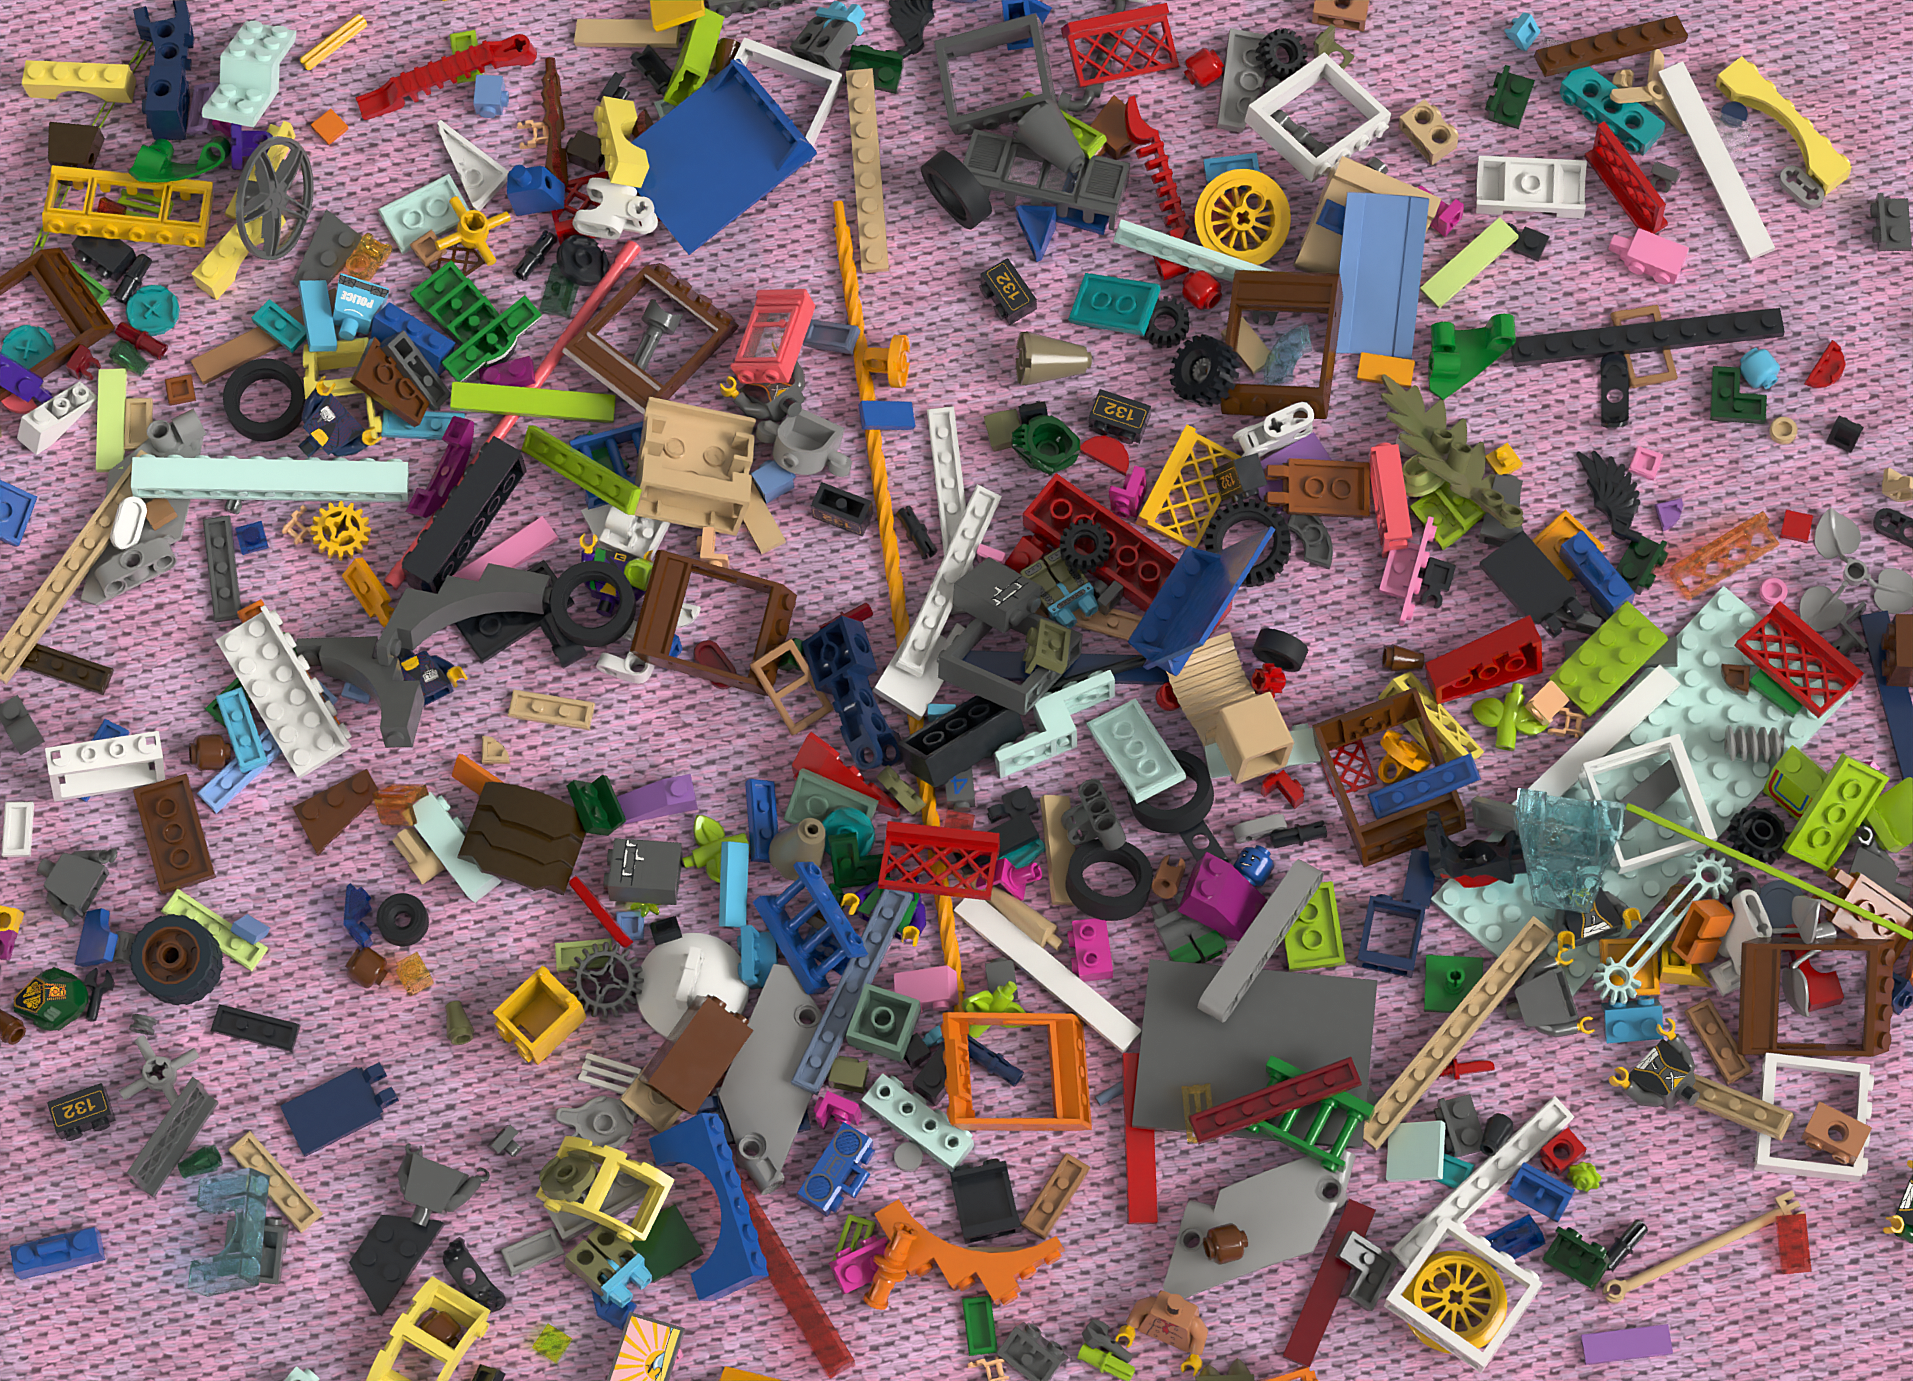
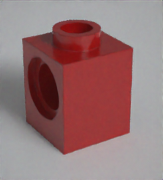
M1567 1127L1541 1148L1540 1156L1542 1158L1540 1162L1549 1173L1554 1171L1559 1176L1570 1165L1581 1159L1585 1155L1587 1148ZM1557 1148H1562L1567 1151L1568 1158L1558 1159L1553 1151Z

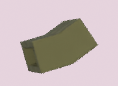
M1005 410L984 416L993 451L1012 448V432L1021 426L1017 410Z

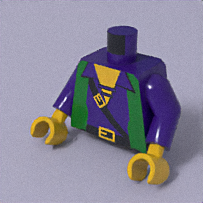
M585 533L580 537V545L584 548L581 552V562H606L624 573L626 564L636 559L598 547L594 551L593 547L598 542L596 534L593 535L592 544L585 542ZM653 550L646 552L643 559L654 563L651 560ZM592 580L584 582L585 587L590 590L591 596L600 599L596 612L602 616L611 617L615 604L620 605L618 591L604 581ZM631 585L635 599L638 601L645 595L646 591Z
M886 876V880L895 881L894 879ZM915 876L913 879L918 883L920 878ZM875 881L859 889L854 894H845L840 907L844 905L850 906L851 908L848 912L850 915H854L857 907H859V918L868 922L884 889H879L878 881ZM909 892L913 894V898L894 937L900 939L902 943L906 942L907 939L913 940L912 946L916 947L918 938L926 926L925 906L921 903V895Z

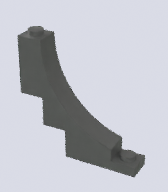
M1496 474L1492 490L1500 492L1507 504L1520 508L1523 480H1519L1511 474ZM1486 513L1478 542L1501 547L1521 532L1523 526L1512 529L1506 528L1491 514ZM1562 608L1554 613L1563 624L1562 628L1593 635L1599 629L1602 619L1590 611L1582 612L1584 616L1576 622ZM1517 610L1516 616L1523 617V615Z
M488 563L479 582L447 575L438 594L406 588L376 644L379 665L390 666L394 657L399 655L401 648L414 650L437 631L473 616L506 611L544 614L548 604H550L553 589L551 576Z
M378 636L297 638L298 656L302 654L309 666H322L325 676L337 678L359 687L378 704L381 709L380 731L385 748L413 747L425 702L420 681H403L404 677L398 658H394L390 666L379 665L376 648Z

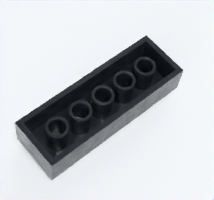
M495 436L492 437L489 443L485 442L476 462L466 468L462 482L459 486L456 485L452 488L447 503L443 508L440 507L433 516V523L429 529L421 532L417 540V546L403 558L402 570L408 586L416 590L438 594L447 575L452 576L458 571L527 472L521 451Z

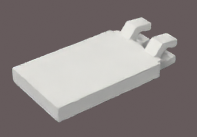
M958 623L952 628L947 638L939 636L920 678L895 666L912 629L911 627L872 691L910 716L920 720L927 710L928 704L931 703L944 680L938 678L939 663L937 658L940 652L946 650L952 644L954 638L966 629Z

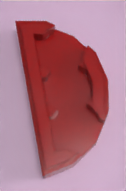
M1831 340L1804 385L1813 388H1825L1835 384L1841 378L1846 362L1841 347L1835 341Z
M1094 436L1081 445L1080 453L1126 476L1129 469V455L1124 445L1117 439L1108 436Z

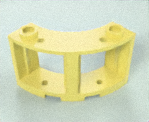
M369 337L356 338L351 341L339 340L337 341L336 351L309 352L308 344H305L303 349L304 368L307 367L304 377L305 399L316 388L320 370L357 366L369 342ZM352 377L323 381L326 387H331L334 383L336 384L331 392L333 396L364 393L350 383ZM365 393L369 428L372 426L376 427L371 431V436L377 439L378 433L382 432L381 417L376 416L374 399Z
M565 1136L556 1156L562 1159L569 1156L567 1152L579 1150L589 1154L592 1162L603 1165L583 1204L575 1201L567 1202L566 1199H550L544 1194L541 1186L536 1197L545 1202L543 1206L546 1209L555 1213H559V1211L569 1212L593 1220L617 1232V1237L626 1242L632 1243L633 1240L645 1241L674 1179L645 1162L641 1164L635 1160H626L628 1154L607 1145L604 1148L597 1145L593 1146L591 1140ZM618 1170L650 1186L631 1226L599 1211Z
M432 1276L413 1297L412 1301L414 1303L411 1304L406 1314L402 1313L389 1333L392 1337L386 1343L384 1350L380 1349L366 1381H411L392 1369L405 1341L445 1363L436 1381H448L477 1337L482 1338L488 1330L489 1323L486 1321L491 1310ZM430 1307L439 1312L446 1311L456 1322L469 1329L455 1349L416 1327L418 1321Z

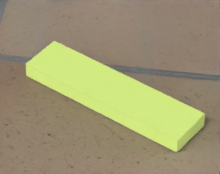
M1499 217L1420 287V291L1437 308L1442 307L1518 239V234Z
M126 368L99 369L96 445L97 472H109V470L125 459Z
M179 889L174 892L161 910L166 916L167 914H181L199 922L217 939L222 953L251 972L268 950V947L260 942L252 945L230 931L231 923Z

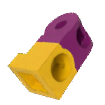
M0 905V959L9 961L24 913L17 908Z

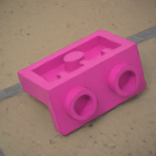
M1134 466L1132 474L1126 475L1123 489L1110 486V507L1118 517L1128 519L1132 516L1137 518L1147 491L1145 468Z
M829 1091L826 1092L824 1098L821 1096L818 1098L813 1110L816 1113L815 1118L818 1126L825 1130L831 1115L835 1116L834 1121L841 1125L845 1122L848 1125L852 1123L858 1126L862 1118L859 1104Z
M876 1235L861 1241L862 1247L853 1252L848 1247L835 1253L836 1260L828 1264L843 1295L873 1281L874 1274L879 1269L873 1258L876 1254H885V1243L888 1242L886 1237L877 1239Z

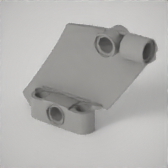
M194 408L171 419L172 422L170 423L165 420H156L147 427L148 439L133 453L109 470L105 498L131 464L132 457H136L140 450L159 458H167L169 455L195 458L200 455L203 437L207 434ZM142 498L141 500L146 504L154 498ZM166 498L178 517L154 531L145 518L140 539L136 546L121 551L116 549L110 542L88 572L81 601L98 606L172 569L176 565L177 559L170 545L182 539L191 499Z
M773 964L750 1017V1022L747 1025L754 1031L733 1059L718 1095L737 1147V1164L747 1170L748 1175L763 1196L772 1193L784 1182L785 1177L781 1170L813 1095L808 1091L791 1085V1080L823 1016L810 994H806L791 966ZM800 1019H809L812 1024H804ZM744 1150H753L757 1155L748 1156L744 1153Z
M1328 1147V1150L1325 1152L1330 1153L1332 1147ZM1346 1150L1343 1151L1340 1159L1346 1162L1344 1173L1336 1171V1173L1329 1172L1320 1166L1321 1162L1307 1156L1221 1189L1216 1205L1190 1200L1184 1212L1163 1290L1170 1294H1179L1186 1299L1251 1272L1312 1253L1334 1211L1341 1209L1347 1202L1348 1195L1346 1189L1356 1155ZM1338 1189V1194L1334 1198H1326L1328 1191ZM1233 1223L1240 1231H1245L1248 1247L1244 1248V1256L1241 1259L1218 1265L1213 1259L1209 1260L1203 1247V1238L1207 1236L1209 1229ZM1200 1238V1242L1196 1247L1188 1248V1244L1192 1239Z

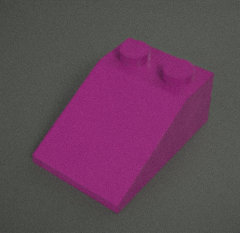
M1205 852L1193 867L1177 911L1239 942L1268 900L1232 864Z

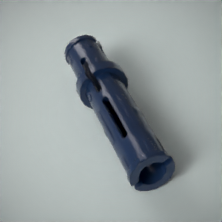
M967 1035L970 1058L987 1068V1072L991 1075L996 1074L1015 1087L1023 1077L1024 1071L1010 1064L1001 1053L996 1054Z

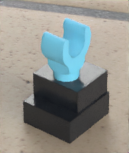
M940 1025L933 1028L922 1039L918 1033L912 1035L904 1056L905 1061L912 1070L931 1057L929 1047H933L944 1040Z

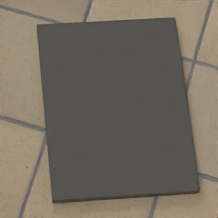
M1149 959L1132 1128L1194 1133L1188 1119L1189 1115L1266 1088L1270 1080L1268 1077L1269 1073L1266 1072V1063L1271 1055L1304 1072H1310L1352 1057L1362 1085L1345 1092L1367 1102L1377 980L1261 970L1228 1019L1222 1023L1197 1008L1202 994L1222 966ZM1320 1101L1300 1108L1288 1131L1289 1134L1304 1140L1322 1105ZM1338 1107L1336 1110L1332 1109L1314 1145L1333 1147L1348 1118L1346 1111ZM1284 1114L1265 1120V1122L1278 1127ZM1364 1120L1361 1123L1358 1122L1345 1148L1362 1150ZM1246 1129L1224 1135L1225 1137L1277 1141L1261 1132L1253 1134Z

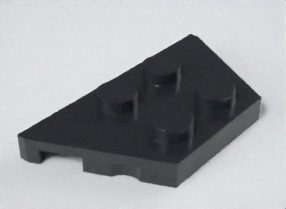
M381 1215L349 1261L372 1305L381 1317L445 1224L442 1221L429 1219L425 1227L410 1221V1217Z

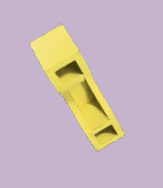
M26 60L21 84L31 98L56 99L60 93L80 91L96 95L106 102L132 103L136 78L129 65Z
M603 96L600 106H596L593 119L597 122V136L602 144L601 153L605 157V170L608 171L611 183L641 188L649 169L646 151L627 140L630 138L637 120L634 102Z
M281 214L282 227L286 223L284 215ZM261 216L245 224L248 237L255 246L264 242V238H261ZM237 223L191 273L196 285L216 300L235 281L238 268L249 253L240 238Z

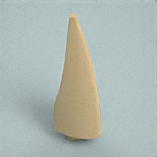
M969 873V874L965 875L964 877L967 878V877H969V876L972 875V874ZM976 879L975 881L971 882L970 884L972 885V887H973L975 890H978V889L976 888V881H977V879ZM993 885L991 901L985 900L1042 948L1049 944L1058 951L1063 946L1064 941L1055 935L1059 931L1055 924L1019 899Z

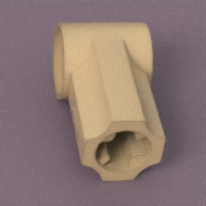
M412 827L402 830L392 840L395 847L409 863L408 866L412 873H415L420 880L421 885L445 870L444 865L434 851L427 848Z

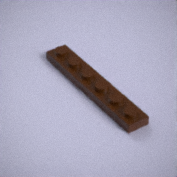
M1676 15L1538 49L1534 54V58L1544 77L1685 43L1688 34Z

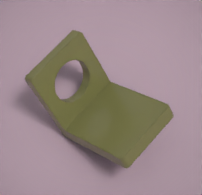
M1331 24L1316 37L1313 43L1315 46L1314 58H1317L1324 52L1328 56L1335 51L1341 52L1344 55V62L1339 66L1344 70L1355 56L1334 41L1336 27Z

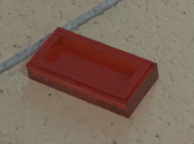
M1806 1214L1775 1216L1781 1274L1812 1272Z

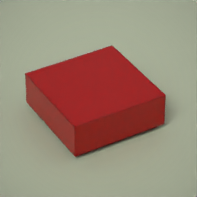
M1786 509L1780 538L1807 543L1813 515Z

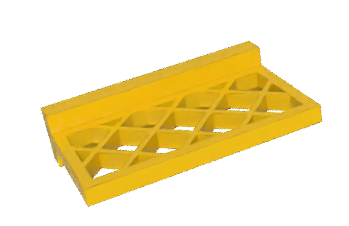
M1186 424L1135 524L1143 528L1148 527L1185 547L1192 546L1197 548L1209 525V521L1221 502L1219 492L1208 495L1204 484L1205 481L1215 479L1214 475L1202 477L1198 464L1211 460L1215 469L1218 467L1216 459L1226 457L1235 460L1241 458V456L1195 433L1196 429ZM1197 442L1205 446L1209 456L1196 459L1192 450L1194 444ZM1188 456H1190L1191 461L1186 462ZM1193 466L1197 479L1184 482L1180 472L1181 469ZM1176 479H1178L1179 484L1174 485ZM1199 483L1204 497L1190 500L1186 487ZM1181 488L1185 502L1172 505L1169 498L1170 491ZM1216 498L1212 505L1210 499ZM1166 501L1167 507L1162 508L1164 502ZM1205 501L1209 509L1208 515L1196 518L1192 505ZM1187 506L1192 520L1178 523L1174 510ZM1169 511L1174 525L1163 527L1154 521L1158 514ZM1204 521L1200 528L1198 522ZM1194 524L1197 532L1194 542L1183 537L1181 527Z

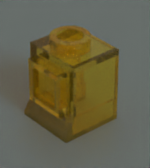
M418 952L396 963L398 968L395 971L410 997L435 984Z

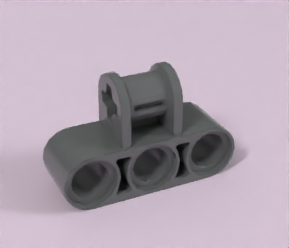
M1098 779L1086 780L1078 789L1082 803L1064 812L1061 817L1062 826L1068 830L1067 837L1071 844L1082 845L1090 840L1099 838L1104 849L1109 851L1116 850L1122 847L1126 841L1124 830L1102 783ZM1071 817H1074L1076 824H1073ZM1078 829H1080V831H1081V833H1082V837H1080V835H1079V833H1078V831H1077Z

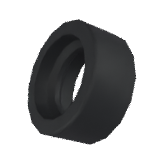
M1271 628L1261 629L1252 649L1253 654L1260 661L1274 664L1275 667H1281L1282 670L1287 672L1300 671L1309 651L1307 645L1300 639L1284 631Z

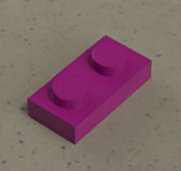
M530 356L479 369L480 384L524 387L536 383L534 364Z

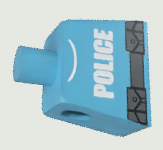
M340 273L333 311L334 325L341 326L339 336L351 341L354 339L356 332L369 334L372 329L373 317L385 307L390 289Z

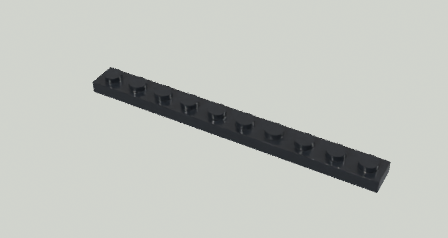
M1780 308L1516 337L1515 344L1511 347L1514 367L1600 358L1612 352L1625 355L1783 337L1785 331Z

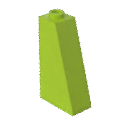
M705 8V16L694 19L691 22L663 101L678 106L702 86L710 69L724 16Z

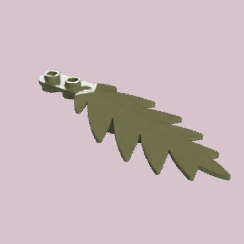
M1383 374L1381 380L1389 394L1382 393L1381 399L1399 413L1387 412L1386 417L1410 434L1400 433L1398 438L1402 442L1427 457H1418V463L1451 483L1449 487L1451 491L1464 498L1473 500L1484 512L1491 514L1500 521L1502 526L1510 529L1521 526L1524 521L1522 509L1518 506L1507 504L1500 492L1492 490L1495 480L1494 474H1490L1482 480L1485 470L1484 443L1479 442L1473 449L1466 444V420L1462 418L1450 430L1446 429L1447 417L1443 400H1439L1425 413L1423 398L1418 386L1414 385L1406 392L1398 383Z

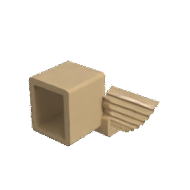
M1231 632L1208 639L1203 646L1194 649L1178 676L1168 672L1167 674L1177 701L1181 705L1187 719L1190 720L1202 745L1205 747L1217 743L1235 784H1239L1285 767L1294 741L1277 707L1278 701L1275 702L1271 692L1259 696L1255 694L1238 659Z

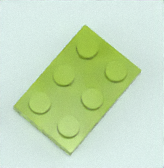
M1333 881L1321 882L1317 891L1284 937L1289 972L1341 966L1346 963Z

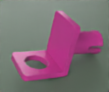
M1006 858L997 860L993 885L1001 883L1015 898L1022 901L1024 900L1026 884L1040 880L1042 878V871L1040 866H1037V863H1031L1017 869ZM979 877L976 881V888L981 890L986 888L987 884Z

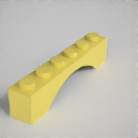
M1741 56L1718 74L1715 86L1731 102H1740L1744 106L1759 110L1774 118L1787 129L1802 152L1806 174L1822 187L1824 196L1849 177L1852 167L1847 157L1839 154L1832 147L1829 139L1820 135L1814 129L1811 121L1806 117H1802L1795 110L1793 103L1787 98L1784 99L1777 92L1775 85L1771 81L1765 80L1759 74L1757 67L1752 62H1747Z

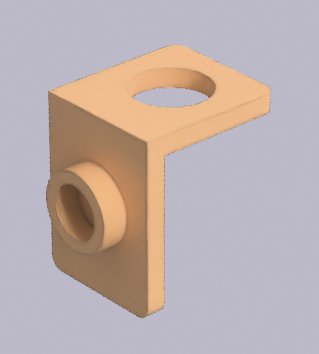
M1549 681L1524 707L1545 726L1553 721L1552 717L1569 702V698L1553 681Z

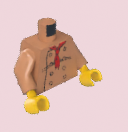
M1162 1290L1159 1291L1156 1297L1150 1296L1138 1300L1126 1320L1127 1325L1120 1327L1115 1339L1116 1342H1118L1119 1337L1126 1336L1129 1339L1126 1348H1129L1136 1335L1134 1329L1138 1328V1331L1187 1353L1190 1352L1191 1355L1181 1365V1371L1184 1373L1187 1366L1191 1365L1194 1368V1377L1203 1365L1199 1355L1203 1354L1208 1335V1328L1199 1317V1307L1184 1300L1179 1294H1170Z

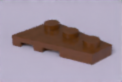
M373 337L369 340L350 383L415 428L420 425L429 402L409 378H404L395 367L397 364L391 356H386L379 347L381 343L376 337Z
M365 769L292 808L319 856L380 795V792L368 769Z

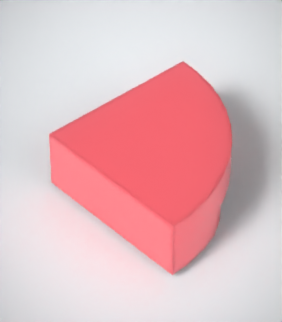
M11 394L1 401L6 409L19 414H27L37 408L32 398L29 402H26L15 394Z

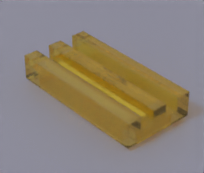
M1210 1083L1201 1086L1199 1084L1193 1085L1192 1087L1181 1086L1188 1144H1198L1196 1137L1192 1135V1127L1188 1119L1190 1115L1188 1094L1194 1093L1196 1113L1201 1111L1200 1093L1205 1092L1207 1109L1213 1107Z

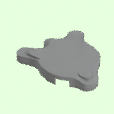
M606 1095L595 1097L578 1108L562 1107L556 1111V1119L560 1124L576 1129L575 1133L571 1136L591 1140L593 1146L597 1145L604 1148L607 1145L615 1149L620 1148L628 1141L633 1131L635 1119L639 1116L621 1100L610 1098ZM593 1162V1164L595 1165V1167H596V1169H597L599 1163Z

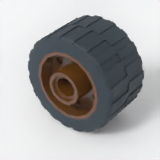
M181 914L159 916L145 924L144 928L135 936L130 955L132 973L139 985L160 1001L178 1006L180 1004L189 1005L195 1001L202 1000L208 993L210 994L214 990L216 983L219 982L224 965L222 963L223 953L220 950V944L213 937V934L196 920Z

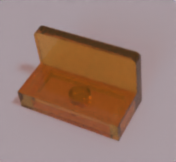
M393 783L372 793L381 824L402 826L417 824L412 803L429 795L426 784Z

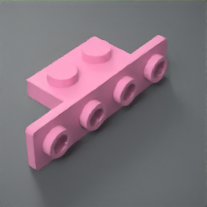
M1428 516L1420 545L1408 542L1407 548L1390 550L1379 592L1405 599L1398 624L1400 626H1404L1406 620L1411 621L1415 604H1411L1413 593L1419 594L1422 578H1419L1418 574L1420 567L1426 568L1430 552H1426L1425 548L1427 541L1433 543L1437 526L1432 525L1434 517Z

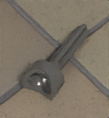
M651 299L641 318L649 327L632 362L645 371L662 337V333L674 335L683 314L672 315L661 309L655 299Z

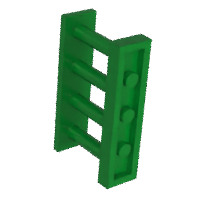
M1271 1055L1266 1063V1072L1269 1073L1268 1077L1270 1078L1266 1087L1307 1072ZM1347 1092L1320 1101L1322 1105L1304 1140L1288 1133L1300 1108L1285 1113L1278 1127L1263 1121L1244 1129L1253 1134L1261 1132L1321 1162L1320 1166L1329 1172L1336 1173V1171L1344 1173L1346 1162L1341 1160L1340 1157L1358 1122L1361 1123L1364 1120L1370 1123L1375 1112V1106ZM1338 1107L1347 1112L1348 1118L1330 1153H1327L1315 1147L1314 1144L1332 1109L1336 1110Z

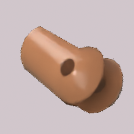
M1170 854L1162 858L1151 884L1152 890L1157 896L1168 899L1176 895L1186 868L1182 857H1180L1177 867L1168 865Z

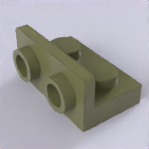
M1040 618L1036 627L1029 629L1025 642L1028 643L1023 656V661L1026 662L1025 673L1031 674L1037 664L1048 670L1063 674L1067 667L1071 630Z

